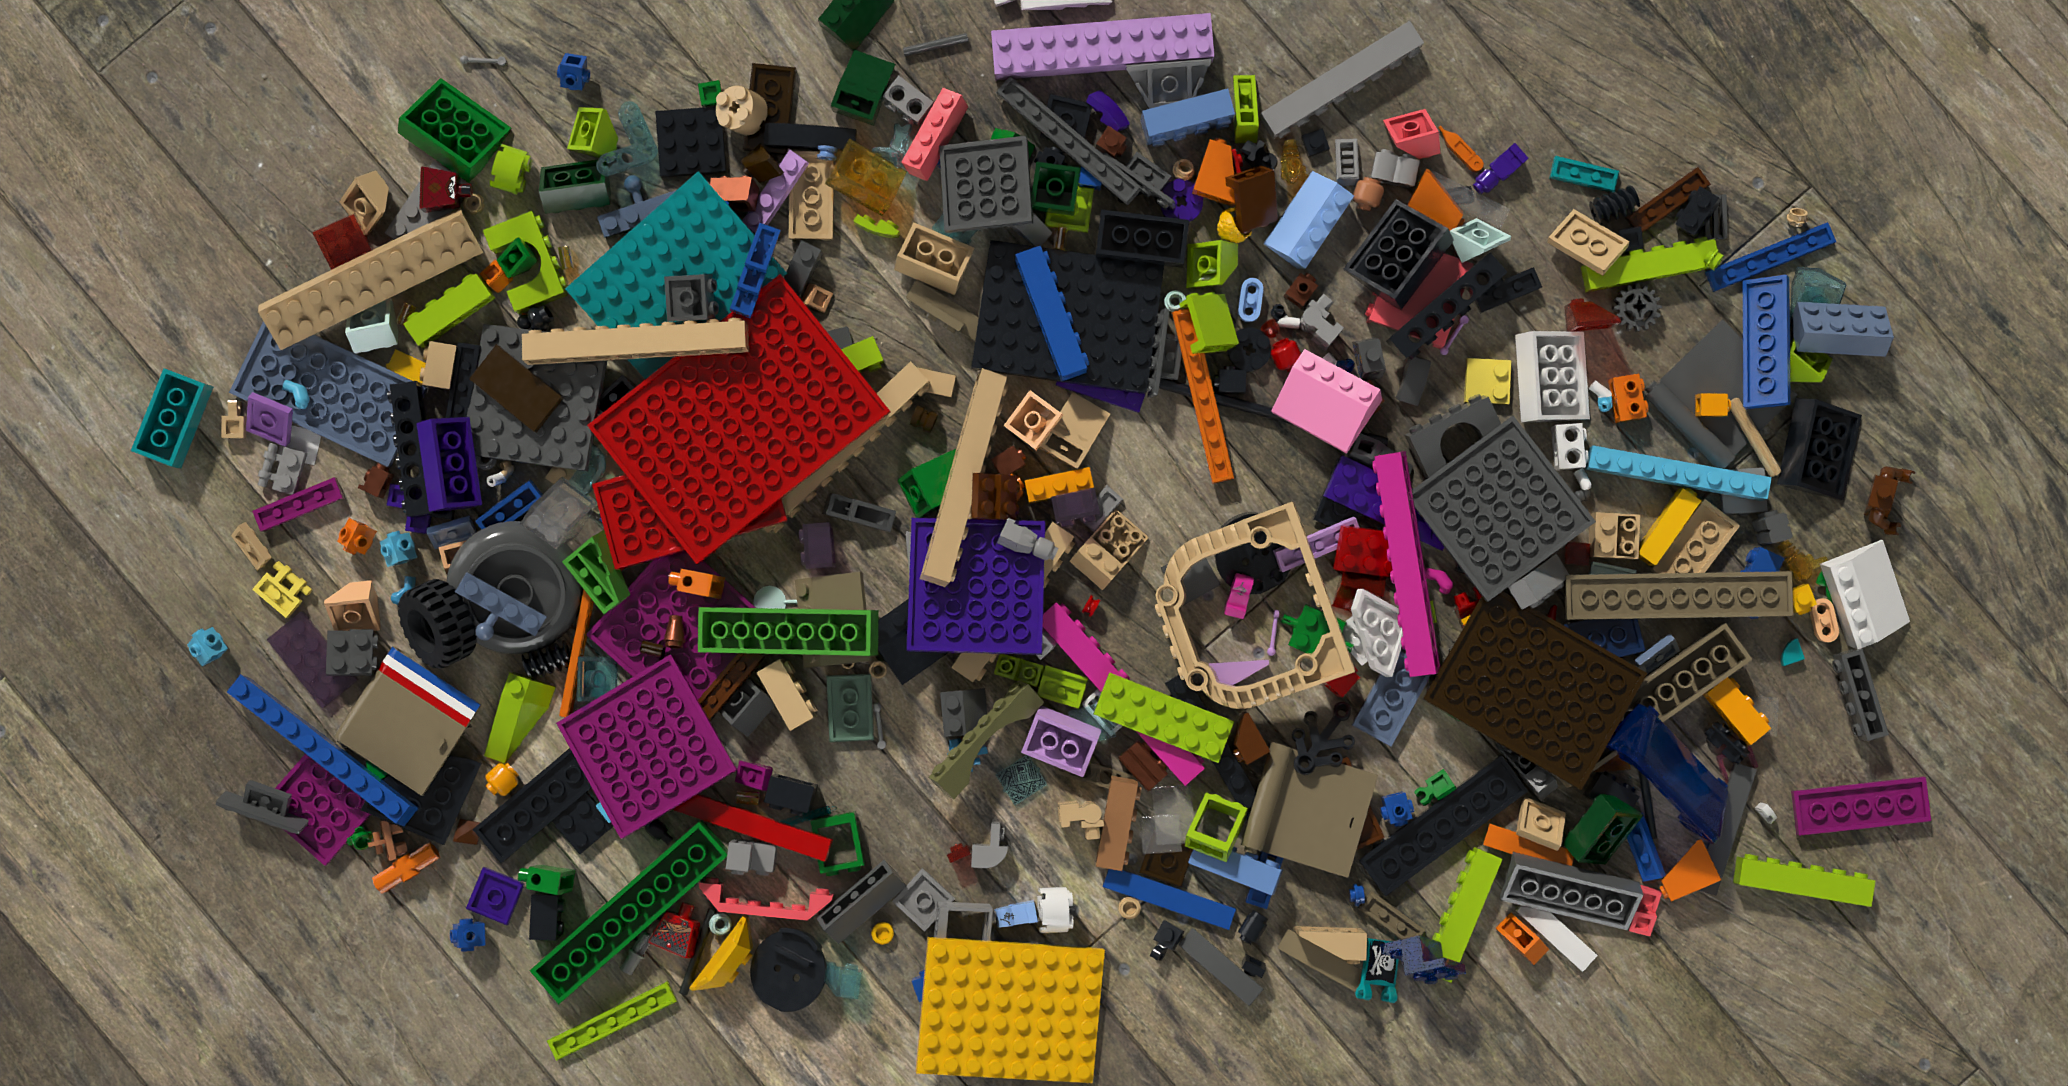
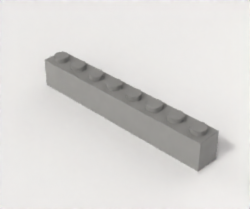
M1408 21L1261 112L1259 119L1272 139L1276 137L1282 139L1291 133L1290 129L1296 125L1298 127L1303 126L1310 121L1309 117L1313 114L1321 115L1328 110L1327 106L1331 103L1338 104L1346 99L1347 93L1352 90L1354 93L1365 87L1364 83L1368 80L1375 81L1382 77L1384 70L1388 68L1393 70L1402 64L1401 60L1408 56L1411 59L1419 54L1424 42L1412 23Z

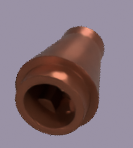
M669 616L663 640L665 647L683 648V643L686 642L683 616Z

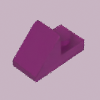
M739 760L735 782L767 791L773 768Z

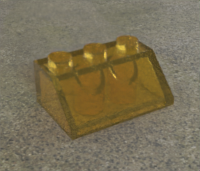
M849 139L836 160L825 184L883 216L891 206L907 171Z

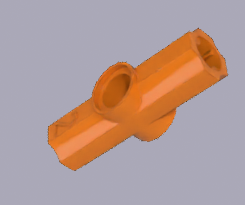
M429 842L415 852L408 853L393 862L392 866L372 877L376 889L383 894L399 883H404L421 873L420 870L441 858L437 848Z

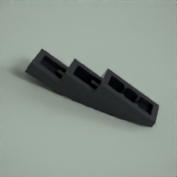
M765 123L764 145L766 147L812 149L813 151H820L818 146L826 145L836 147L838 151L856 152L857 130L820 125Z

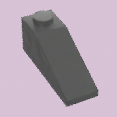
M802 240L789 264L787 274L784 276L786 282L800 299L823 256V252L820 249Z

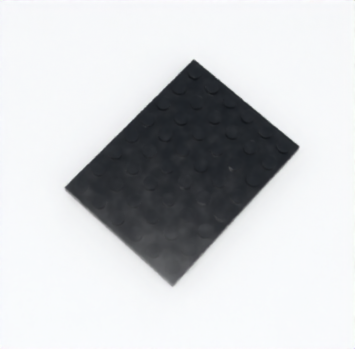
M990 240L971 369L981 370L984 368L996 373L1061 382L1015 262L1016 254L1037 246ZM1041 247L1043 252L1047 251L1050 258V264H1048L1050 271H1054L1057 276L1058 292L1062 291L1065 297L1066 304L1063 306L1066 313H1071L1074 322L1071 325L1073 332H1078L1081 353L1085 352L1089 361L1086 373L1062 382L1146 394L1164 265L1102 258L1092 254Z

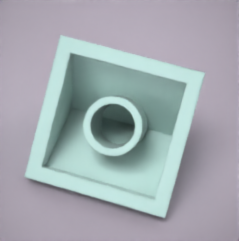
M1477 218L1450 230L1454 239L1452 243L1461 263L1511 240L1510 235Z

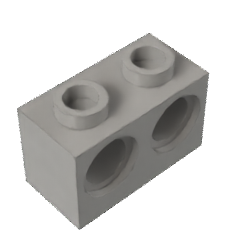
M899 75L883 95L884 106L893 113L898 111L902 114L901 118L910 126L915 124L919 127L934 104L931 99ZM896 92L904 94V98L900 101H895L892 97ZM919 105L922 110L918 114H912L910 112L911 107Z

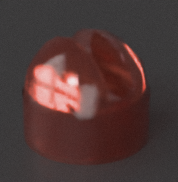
M1270 319L1261 326V331L1268 338H1275L1276 334L1280 333V326L1275 319Z

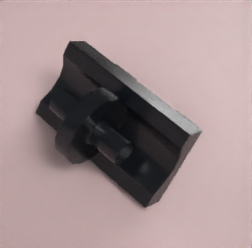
M1247 140L1241 149L1242 154L1245 155V161L1252 168L1262 165L1274 170L1277 167L1278 161L1274 154L1269 153L1266 144L1259 140L1256 145Z

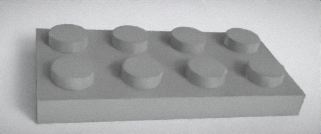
M435 161L429 167L449 171ZM461 179V184H469ZM419 182L385 231V234L395 240L456 209L424 213L419 208ZM460 197V203L465 197Z

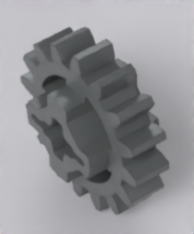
M1639 283L1635 284L1633 289L1628 285L1625 287V291L1621 290L1618 292L1621 298L1616 297L1613 300L1617 303V306H1614L1612 310L1618 313L1614 316V319L1620 318L1619 326L1626 324L1627 331L1633 327L1635 332H1639L1641 327L1645 331L1649 329V325L1653 326L1656 324L1653 318L1661 316L1657 310L1661 309L1662 306L1656 303L1660 300V297L1654 298L1655 290L1648 292V285H1644L1641 289ZM1631 295L1630 302L1624 304L1625 299ZM1636 304V306L1640 307L1641 310L1638 311L1637 309H1634L1633 306ZM1650 312L1648 318L1642 321L1644 314Z

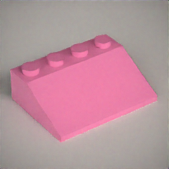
M1304 349L1292 367L1271 412L1347 454L1381 403L1382 395L1381 390Z

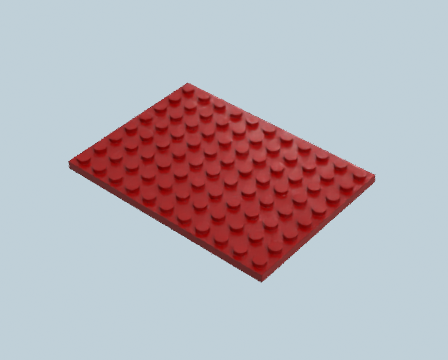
M781 274L761 289L751 318L731 312L720 321L728 322L730 318H741L742 321L746 322L748 325L749 352L675 356L587 425L697 565L891 413Z

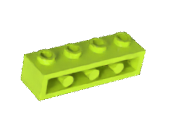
M478 274L467 275L456 288L454 286L448 288L440 299L431 300L425 305L426 308L424 310L414 312L407 317L408 321L403 323V325L418 346L425 348V346L429 345V341H435L496 299L481 276Z

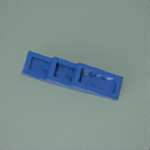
M759 223L730 306L731 312L751 318L781 230Z

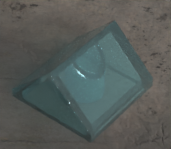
M578 657L577 701H594L617 687V662L613 658Z

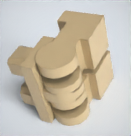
M1076 800L1057 802L1059 825L1061 828L1070 827V821L1079 820V825L1081 828H1084L1087 840L1100 839L1099 827L1104 826V820L1101 817V809L1095 802L1086 801L1081 805Z

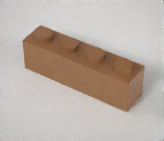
M1111 776L1103 819L1104 826H1102L1096 857V867L1122 871L1123 865H1128L1130 852H1127L1126 848L1127 843H1132L1133 830H1130L1131 822L1136 821L1138 810L1134 808L1135 800H1140L1141 787H1138V780Z

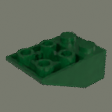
M854 50L837 86L831 103L832 111L874 126L883 102V95L887 91L896 64Z

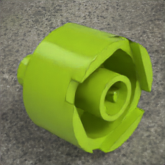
M502 144L500 147L503 152L498 150L493 163L491 174L495 175L494 181L490 180V187L513 194L523 193L527 182L524 180L526 172H530L533 160L529 156V152Z

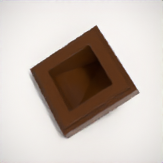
M460 819L453 842L478 845L479 837L473 829L481 822Z

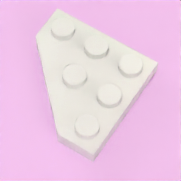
M1357 589L1351 612L1370 669L1385 677H1392L1402 648L1401 637L1403 636V631L1399 627L1397 616L1400 614L1399 608L1364 589Z

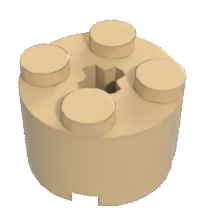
M736 85L727 88L724 92H720L716 97V116L718 122L727 129L742 135H752L759 131L762 121L766 120L767 104L756 92Z

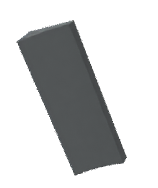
M1513 852L1500 898L1501 901L1628 930L1644 894L1640 883L1637 881Z

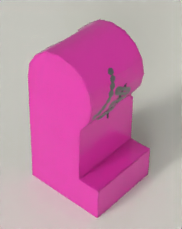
M1239 573L1235 574L1224 606L1225 615L1244 619L1254 577Z

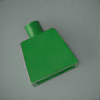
M535 865L530 866L529 869L520 868L518 881L526 882V889L560 895L573 891L576 870Z

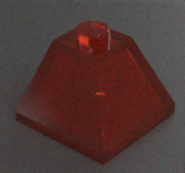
M1583 298L1570 300L1571 303L1564 306L1567 332L1611 329L1621 323V318L1591 301L1584 302Z

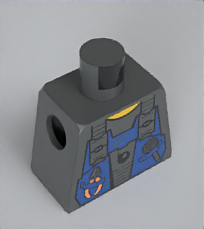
M1372 337L1353 341L1352 345L1359 378L1365 382L1383 378L1386 366L1380 339Z

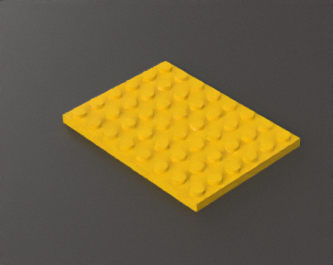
M928 937L916 1074L1093 1083L1105 949Z

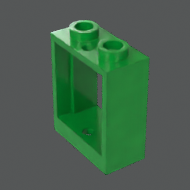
M856 811L812 819L810 821L812 833L820 835L819 828L850 823L857 860L828 866L825 865L824 861L818 860L820 874L826 873V876L838 875L839 870L848 869V872L861 870V866L865 865V858Z

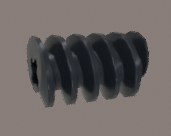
M1628 185L1625 189L1617 190V193L1613 191L1609 193V196L1602 195L1601 199L1594 198L1593 202H1589L1592 217L1600 225H1602V218L1609 223L1611 221L1610 215L1617 220L1619 219L1618 212L1625 217L1627 216L1626 209H1629L1633 214L1635 213V206L1640 207L1638 194L1631 185Z
M565 640L562 641V648L557 643H554L553 651L549 646H546V653L544 654L540 649H537L536 657L532 652H529V659H526L522 654L524 669L532 680L537 679V674L540 677H544L546 671L549 674H553L554 668L557 671H562L563 666L566 669L569 667L571 653Z

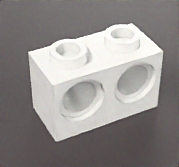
M1582 423L1552 426L1555 470L1585 468L1589 457L1588 451L1584 449L1587 433ZM1567 430L1574 433V440L1572 442L1568 441L1565 437ZM1569 452L1574 453L1576 456L1574 464L1567 460Z

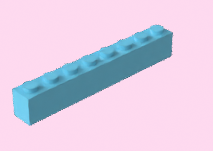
M1591 446L1589 448V460L1585 467V470L1758 501L1768 499L1772 478L1599 446Z

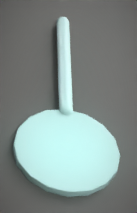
M766 586L757 591L753 604L756 608L785 609L786 604H797V600H786L782 590L774 586Z

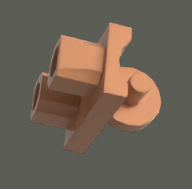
M380 821L383 839L380 838L379 831L373 832L374 841L369 842L368 847L375 846L376 853L381 854L384 853L382 844H384L388 861L396 860V857L407 853L405 841L393 844L391 835L403 833V828L387 821Z

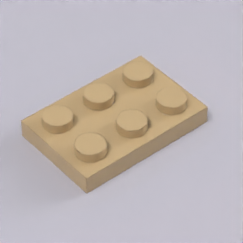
M1575 209L1554 230L1547 241L1550 245L1602 276L1629 246L1628 240Z

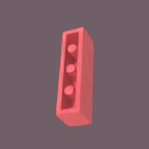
M942 88L901 162L910 175L928 181L940 159L939 146L947 145L950 142L968 109V105L961 94Z

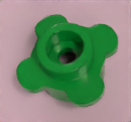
M357 827L354 834L347 838V844L354 845L357 850H364L368 848V843L373 839V834L371 831H365L363 827Z

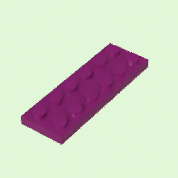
M1924 776L1791 791L1796 835L1799 836L1931 821L1927 781Z

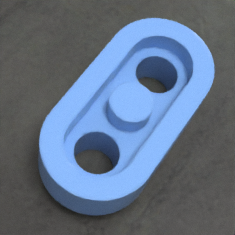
M1256 278L1245 280L1240 291L1238 316L1242 321L1248 323L1255 321L1261 311L1263 284ZM1248 287H1254L1256 292L1254 294L1249 293ZM1251 308L1253 311L1252 315H1246L1245 309Z

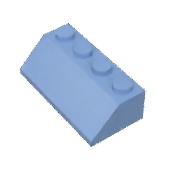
M1312 171L1263 244L1296 269H1306L1354 195L1337 182Z

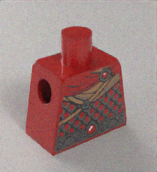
M682 902L678 913L666 911L648 943L683 958H693L700 928V922L690 918L695 906Z

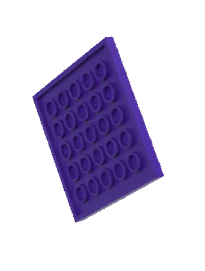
M911 518L907 651L1042 655L1044 560L1034 556L1033 551L1030 553L1014 552L997 544L1007 520L967 519L965 527H968V533L965 540H961L960 548H963L960 560L955 562L954 569H957L953 582L950 581L946 587L920 579L937 518ZM1015 520L1014 524L1028 528L1038 535L1037 539L1040 537L1045 538V521Z

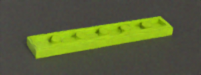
M666 981L548 1039L547 1043L557 1061L678 1000L669 981Z

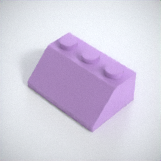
M1041 705L1035 715L1021 753L1084 777L1102 730Z

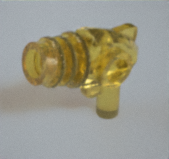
M1293 139L1285 140L1282 146L1283 154L1281 155V179L1286 180L1289 184H1294L1297 180L1305 182L1309 175L1305 173L1306 167L1301 165V159L1298 158L1300 154L1297 149V141Z
M1785 540L1777 546L1779 553L1784 552L1782 554L1785 558L1784 561L1788 560L1786 565L1793 572L1797 581L1810 579L1812 577V570L1821 567V563L1828 561L1826 556L1814 559L1811 554L1805 556L1803 552L1798 553L1800 549L1794 550L1796 546H1792L1793 543L1789 540Z

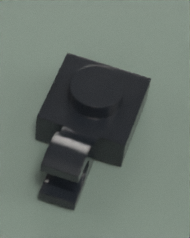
M1163 920L1154 937V940L1159 943L1153 948L1150 956L1162 961L1168 948L1172 951L1175 950L1185 931Z

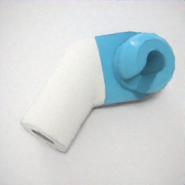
M1595 380L1589 387V390L1597 395L1599 410L1608 412L1613 405L1612 393Z

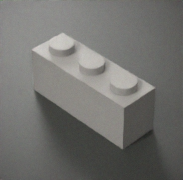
M1557 554L1542 561L1508 586L1521 609L1528 606L1535 608L1543 603V600L1552 596L1554 591L1565 586V575H1569Z

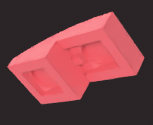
M1640 885L1644 895L1628 930L1651 936L1662 892L1659 889Z

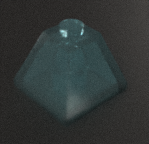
M1797 267L1791 285L1790 317H1792L1797 302L1840 304L1846 288V282L1820 268Z

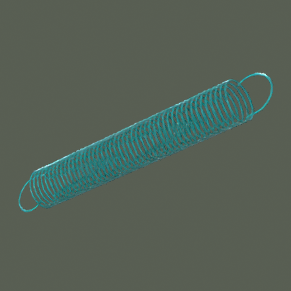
M822 807L816 809V812L808 816L806 815L809 813H805L791 822L789 821L796 817L787 818L788 820L783 823L794 826L804 820L809 821L820 815H828L834 810L828 808L820 812L827 808Z

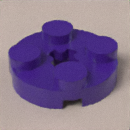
M1175 179L1165 187L1162 192L1173 199L1175 205L1178 202L1176 198H1181L1182 196L1186 198L1185 202L1187 205H1181L1180 207L1176 205L1174 211L1169 208L1163 209L1160 206L1164 217L1189 220V222L1198 217L1203 207V197L1192 194L1195 183L1189 180Z

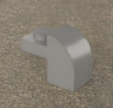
M1001 822L991 823L990 844H972L971 867L991 868L998 865L1005 858L1008 845H999L1000 841H1004L1005 828H1000Z

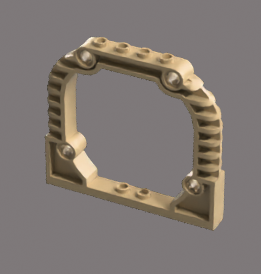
M1294 502L1193 538L1183 544L1171 557L1165 571L1164 585L1156 590L1155 595L1158 604H1155V609L1158 616L1163 617L1165 625L1162 628L1166 638L1170 637L1173 645L1170 646L1172 656L1179 661L1180 667L1177 668L1181 680L1185 679L1190 689L1195 691L1202 690L1210 699L1223 706L1246 709L1356 671ZM1259 531H1263L1267 535V539L1263 544H1258L1255 540V535ZM1273 542L1290 550L1300 548L1309 572L1305 574L1310 587L1314 585L1317 593L1313 595L1317 608L1322 607L1330 632L1322 635L1317 648L1312 654L1304 653L1296 659L1295 668L1249 685L1233 686L1220 682L1213 667L1206 662L1200 661L1181 610L1187 597L1186 588L1183 583L1184 577L1193 565L1203 559L1243 544L1251 543L1255 548L1264 549ZM1166 589H1170L1173 592V599L1169 602L1165 601L1162 596ZM1304 658H1308L1313 662V668L1310 671H1306L1301 667V661ZM1195 673H1200L1204 677L1202 685L1194 684L1193 676Z

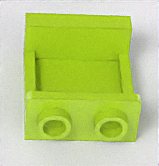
M1209 292L1199 295L1198 293H1192L1186 296V300L1179 303L1180 308H1189L1198 341L1190 345L1192 354L1227 351L1239 344L1225 294Z

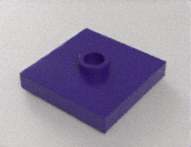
M483 867L466 909L504 925H509L525 883Z

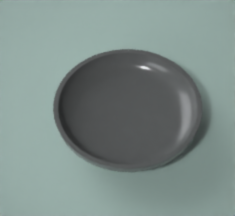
M501 522L478 531L468 538L456 552L447 574L446 582L456 589L465 573L468 572L547 616L536 636L498 617L493 626L494 634L492 638L480 640L477 637L476 643L499 653L525 654L537 651V649H543L556 642L573 625L579 614L584 589L562 562L573 553L572 549L554 532L529 522ZM463 597L464 603H467L468 610L473 616L474 626L477 627L480 623H484L491 612Z

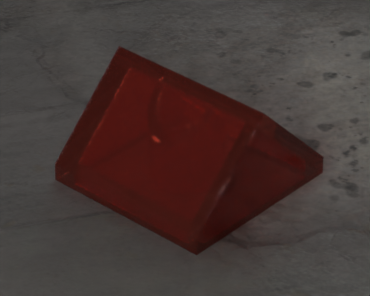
M1341 571L1332 606L1351 612L1357 589H1364L1383 600L1387 576Z

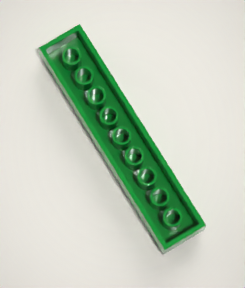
M703 820L699 821L529 971L559 1005L726 859L728 854L727 847Z

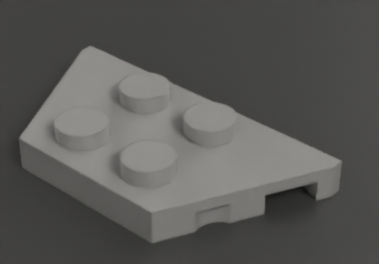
M1211 59L1127 64L1126 69L1147 106L1155 108L1196 97L1197 91L1204 81L1205 73L1211 65Z

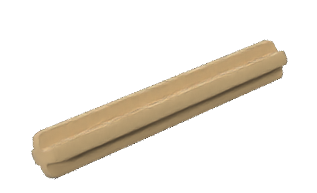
M1732 399L1730 410L1770 477L1781 473V469L1740 399Z

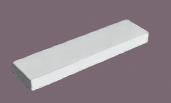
M1520 905L1515 910L1580 971L1583 972L1598 956L1551 912Z

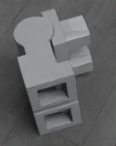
M1325 294L1317 302L1312 300L1300 319V328L1304 332L1311 333L1313 335L1311 340L1324 351L1330 347L1344 329L1338 322L1332 326L1326 321L1330 314L1327 311L1334 302Z

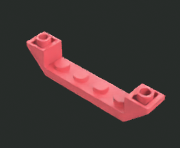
M706 877L705 881L699 882V888L718 912L808 921L834 899V894L829 893V889L816 888V892L810 893L809 909H805V905L792 904V907H783L781 902H770V905H763L760 900L749 899L748 903L739 902V898L726 897V900L723 901L724 883L719 882L718 878Z

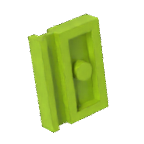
M1046 665L1037 695L1041 698L1079 709L1088 678Z

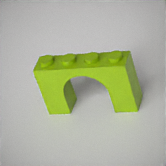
M533 211L483 230L489 248L495 254L506 250L514 239L518 237L524 240L527 245L535 247L540 254L541 268L538 275L532 281L506 291L514 312L519 315L527 312L531 307H540L568 296L565 290L568 283L564 276H560L558 271L561 268L558 258L552 256L550 251L553 245L549 236H545L542 230L545 227L541 216H537Z

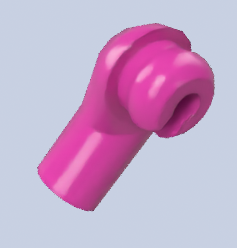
M1425 568L1426 579L1437 581L1439 592L1445 595L1449 594L1453 588V582L1446 572Z

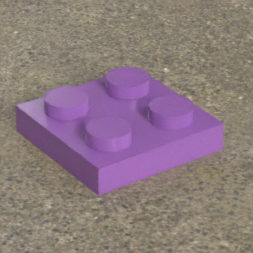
M252 392L248 396L246 431L286 447L291 441L293 408Z

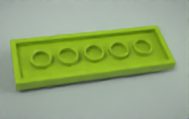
M1110 672L1093 713L1096 716L1216 763H1219L1234 723L1230 719Z

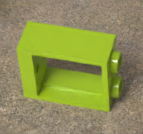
M1206 792L1186 834L1185 847L1227 862L1246 821L1247 808L1238 802H1230L1217 794ZM1207 808L1237 818L1226 842L1197 832Z

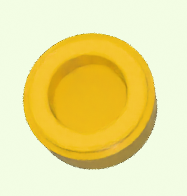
M878 922L874 925L871 935L876 943L884 945L892 940L894 929L888 922Z

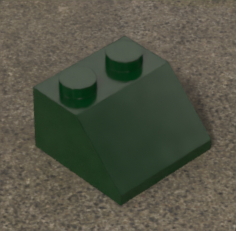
M1036 162L1032 189V210L1074 216L1080 168Z

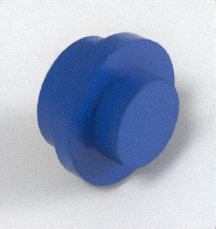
M1353 884L1352 889H1349L1350 902H1354L1355 906L1365 903L1363 886H1357V884Z

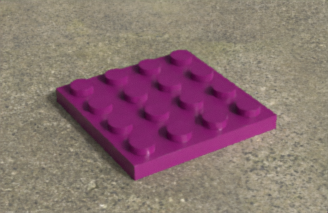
M304 754L275 788L292 794L288 813L309 820L308 825L300 834L290 833L287 830L284 831L324 866L328 865L347 843V838L354 834L355 829L361 827L371 816V814L361 811L366 800L307 754Z

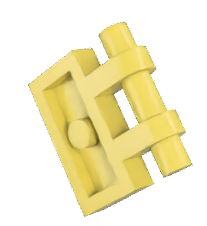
M277 561L273 566L278 571L277 575L274 577L272 574L266 573L252 590L285 618H289L303 602L296 595L301 591L308 596L313 589L307 585V581L303 578H298L288 565L284 566L280 561ZM285 578L293 584L290 590L281 583Z

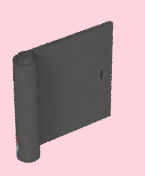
M1722 319L1658 382L1655 380L1645 388L1647 393L1644 396L1714 467L1724 469L1749 442L1731 410L1728 412V416L1724 417L1695 416L1696 394H1728V399L1739 398L1743 404V339ZM1790 388V398L1793 400L1797 394ZM1786 405L1746 409L1757 430L1760 431Z

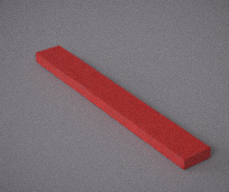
M700 794L672 809L824 862L827 860L833 839Z

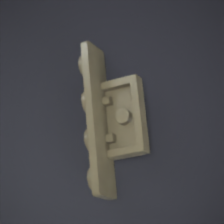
M916 280L906 298L925 310L926 313L924 315L935 322L939 319L945 323L943 327L952 333H955L957 330L975 341L979 317L921 281Z

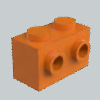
M1639 374L1614 377L1608 380L1609 390L1612 393L1615 423L1647 417L1648 403L1644 400L1642 393L1645 390V386Z

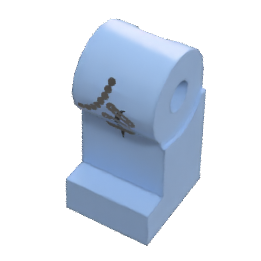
M1034 900L994 909L996 911L997 927L1038 922Z

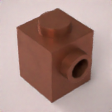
M1108 126L1096 143V149L1102 154L1107 153L1114 159L1117 155L1121 157L1127 148L1125 144L1127 137Z

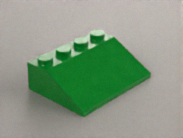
M442 78L399 117L398 134L452 172L457 173L468 183L483 170L512 129Z

